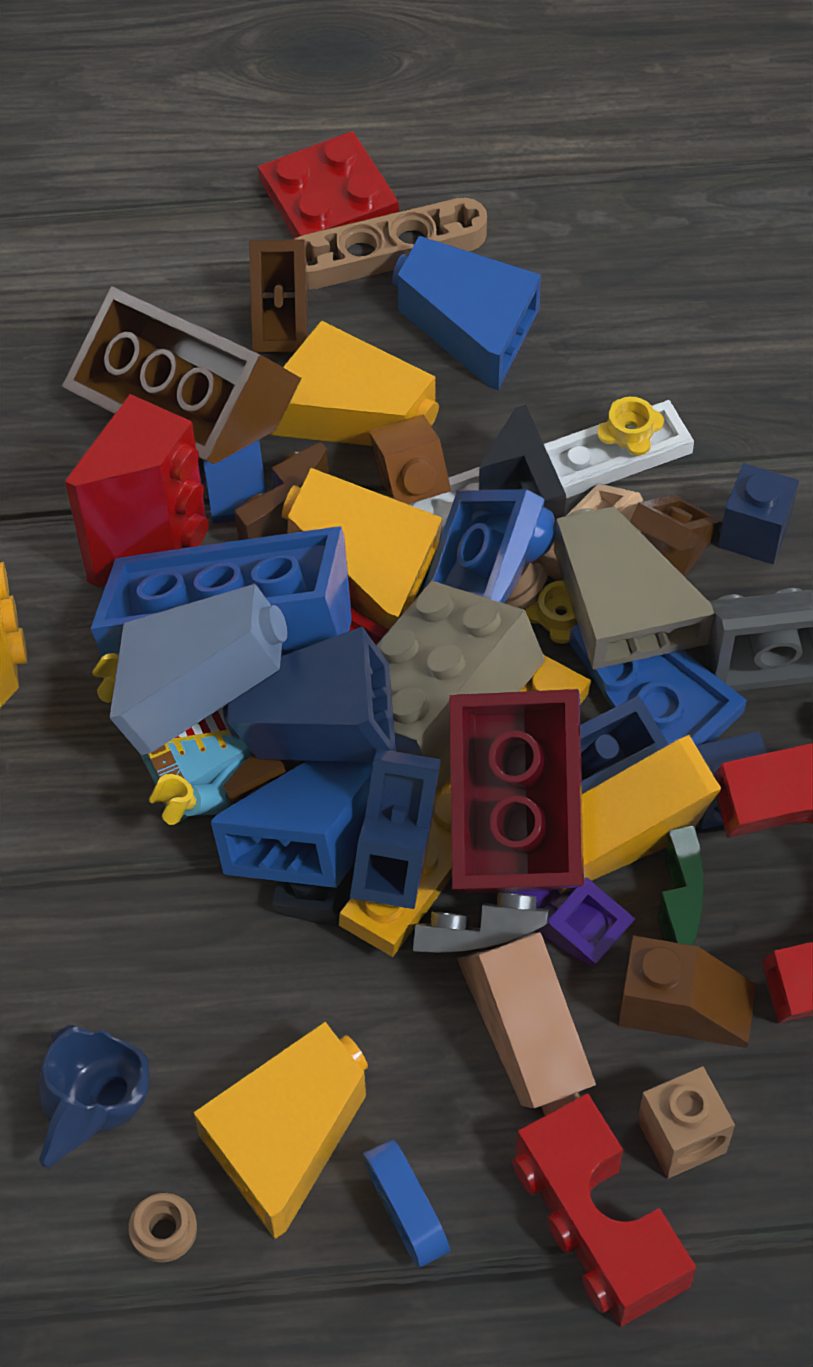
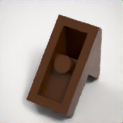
M676 495L638 502L630 522L637 529L641 530V534L685 577L719 532L723 520Z

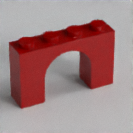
M813 743L724 762L713 774L721 788L716 796L727 838L788 824H813ZM813 942L773 951L761 963L778 1024L813 1016Z

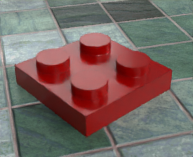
M354 131L258 166L259 181L294 238L399 212V201Z

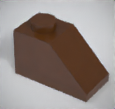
M633 936L618 1026L747 1048L756 984L698 946Z

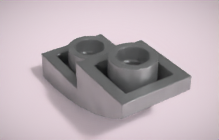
M498 893L497 904L485 903L482 905L480 928L469 927V915L432 912L431 924L418 923L415 925L413 951L456 952L505 943L545 926L548 921L549 909L535 908L536 896Z

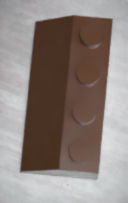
M111 286L62 387L113 413L118 411L131 394L188 419L193 424L195 445L199 452V457L216 464L276 431L302 378L252 350Z

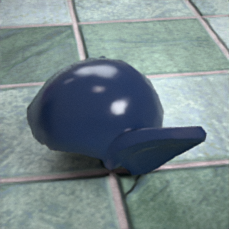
M66 1025L51 1034L53 1043L44 1057L38 1076L40 1106L46 1118L50 1120L47 1136L39 1158L42 1167H51L93 1135L119 1127L133 1118L144 1103L149 1091V1058L141 1049L112 1037L104 1030L92 1032L75 1025Z

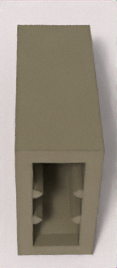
M615 506L599 510L590 508L580 509L570 513L568 516L556 519L554 553L592 670L708 645L715 615L711 603Z

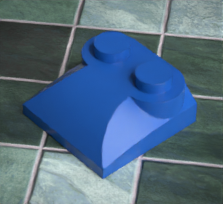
M527 489L457 491L424 589L431 581H435L504 603L517 585L525 564L533 562L546 554L554 543L556 536L555 518L553 513L544 507L545 499Z

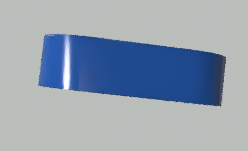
M392 1138L363 1152V1163L372 1185L414 1264L421 1268L450 1253V1247L444 1230L397 1142Z

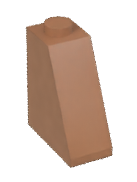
M541 932L527 934L457 958L521 1106L529 1108L541 1106L544 1115H548L580 1098L579 1091L596 1085Z

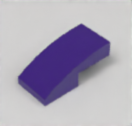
M587 877L584 879V886L573 888L563 894H560L557 889L514 893L536 896L535 908L549 909L547 924L535 931L537 933L541 932L542 937L591 967L597 964L635 919ZM490 893L489 895L497 901L498 893Z

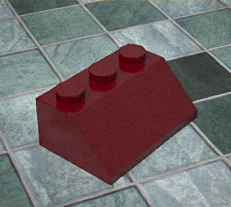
M565 689L449 695L452 889L466 894L538 892L584 886L579 690Z

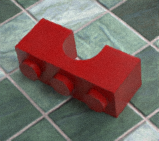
M587 1093L518 1130L517 1157L512 1159V1163L525 1190L531 1196L539 1192L552 1213L546 1219L549 1229L561 1250L566 1254L574 1250L587 1273L582 1275V1282L594 1306L600 1313L610 1310L619 1327H622L688 1290L691 1287L697 1267L660 1208L638 1220L621 1222L606 1217L595 1207L590 1193L599 1183L619 1173L623 1148Z

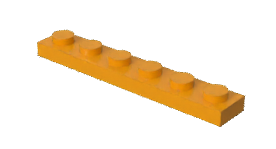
M543 655L545 661L520 692L578 689L581 705L589 694L591 680ZM451 777L440 790L436 788L431 830L415 909L351 898L340 912L339 926L391 957H394L414 930L415 925L420 922L452 878Z

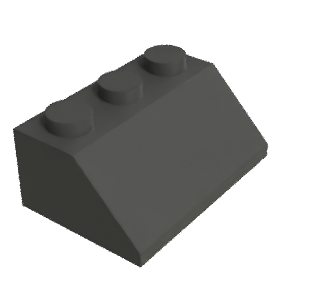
M787 588L775 594L749 597L732 594L709 601L715 615L709 643L702 646L706 667L711 673L735 691L813 682V589Z

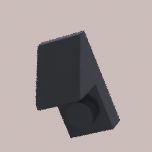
M527 405L516 407L480 465L479 490L527 489L545 499L544 507L553 513L556 530V519L565 517L566 493Z

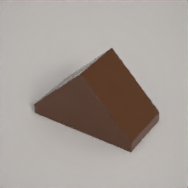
M305 239L249 240L252 351L296 352L308 338L309 288Z

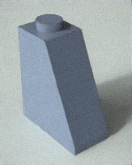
M252 584L125 622L123 625L110 719L141 755L157 750L280 670L282 642L287 639V625L281 610L276 605L271 606L257 585Z

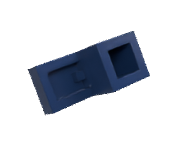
M377 748L373 761L366 815L358 840L350 898L415 909L431 830L441 759Z

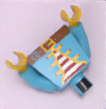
M115 653L104 655L92 671L93 676L96 678H105L98 687L97 693L99 698L107 703L112 702L119 659V654ZM223 707L157 750L141 755L155 784L149 801L153 804L156 802L164 803L166 808L162 814V819L169 825H175L189 816L217 815L232 806L223 786L253 753L241 738H233L228 731L223 717Z

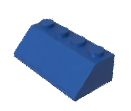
M337 526L115 558L91 626V631L101 656L103 657L109 653L119 654L125 622L252 584L257 585L271 606L276 605L285 618L287 639L282 642L281 656L348 632L352 616L345 537L342 527Z

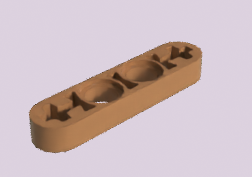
M455 198L297 237L295 239H305L306 259H311L315 264L307 265L309 290L318 289L394 270L399 257L402 254L409 255L414 244L404 243L398 238L406 231H419L428 239L465 251L477 249L485 242L487 236L486 209L474 199ZM459 222H464L468 228H463ZM436 227H439L440 235H436ZM356 243H367L373 246L375 251L367 256L358 257L350 254L347 249ZM334 251H337L338 260L336 261L333 260Z

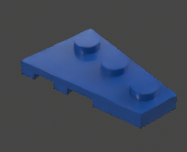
M578 624L570 630L569 643L611 708L613 709L640 696L668 744L687 735H690L696 746L714 742L745 711L747 700L683 650L592 670Z

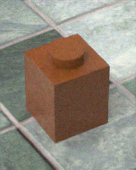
M424 414L369 430L381 482L392 499L410 504L451 491L440 439Z

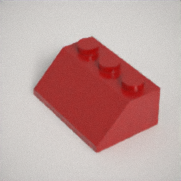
M131 394L65 480L87 582L97 587L107 584L115 558L200 546L209 526V521L205 514L203 501L204 487L200 480L199 452L195 445L192 421Z

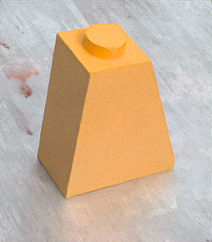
M321 321L283 367L302 379L276 431L270 434L373 446L369 430L423 414L432 426L439 411V404L436 402L435 376Z
M313 468L310 469L302 487L292 486L282 510V518L288 520V533L337 526L342 527L345 537L350 604L361 614L390 630L414 602L439 545L442 517Z
M690 735L676 740L582 794L584 879L587 877L592 881L666 848L670 830L689 826L696 827L721 788ZM565 888V889H557V890L559 891L560 894H563V893H565V892H567V891H569V890H571V889H573V888Z
M326 1022L193 1112L199 1137L274 1239L287 1231L366 1097L364 1070L368 1068V1064L364 1055L349 1036L345 1035L338 1039Z

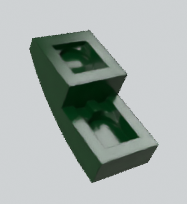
M694 826L669 831L664 860L673 890L662 892L657 921L664 941L695 946L702 912L704 886L700 847Z

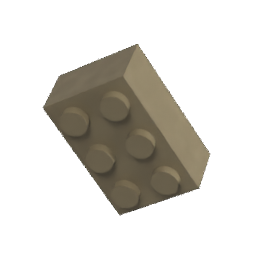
M431 581L376 645L390 666L396 752L441 759L437 789L440 790L451 777L449 695L520 692L545 661L525 610L435 581Z

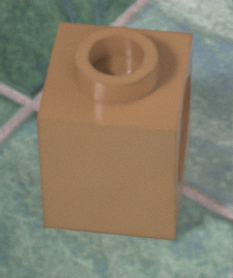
M704 1066L643 1092L637 1122L667 1179L727 1153L735 1124Z

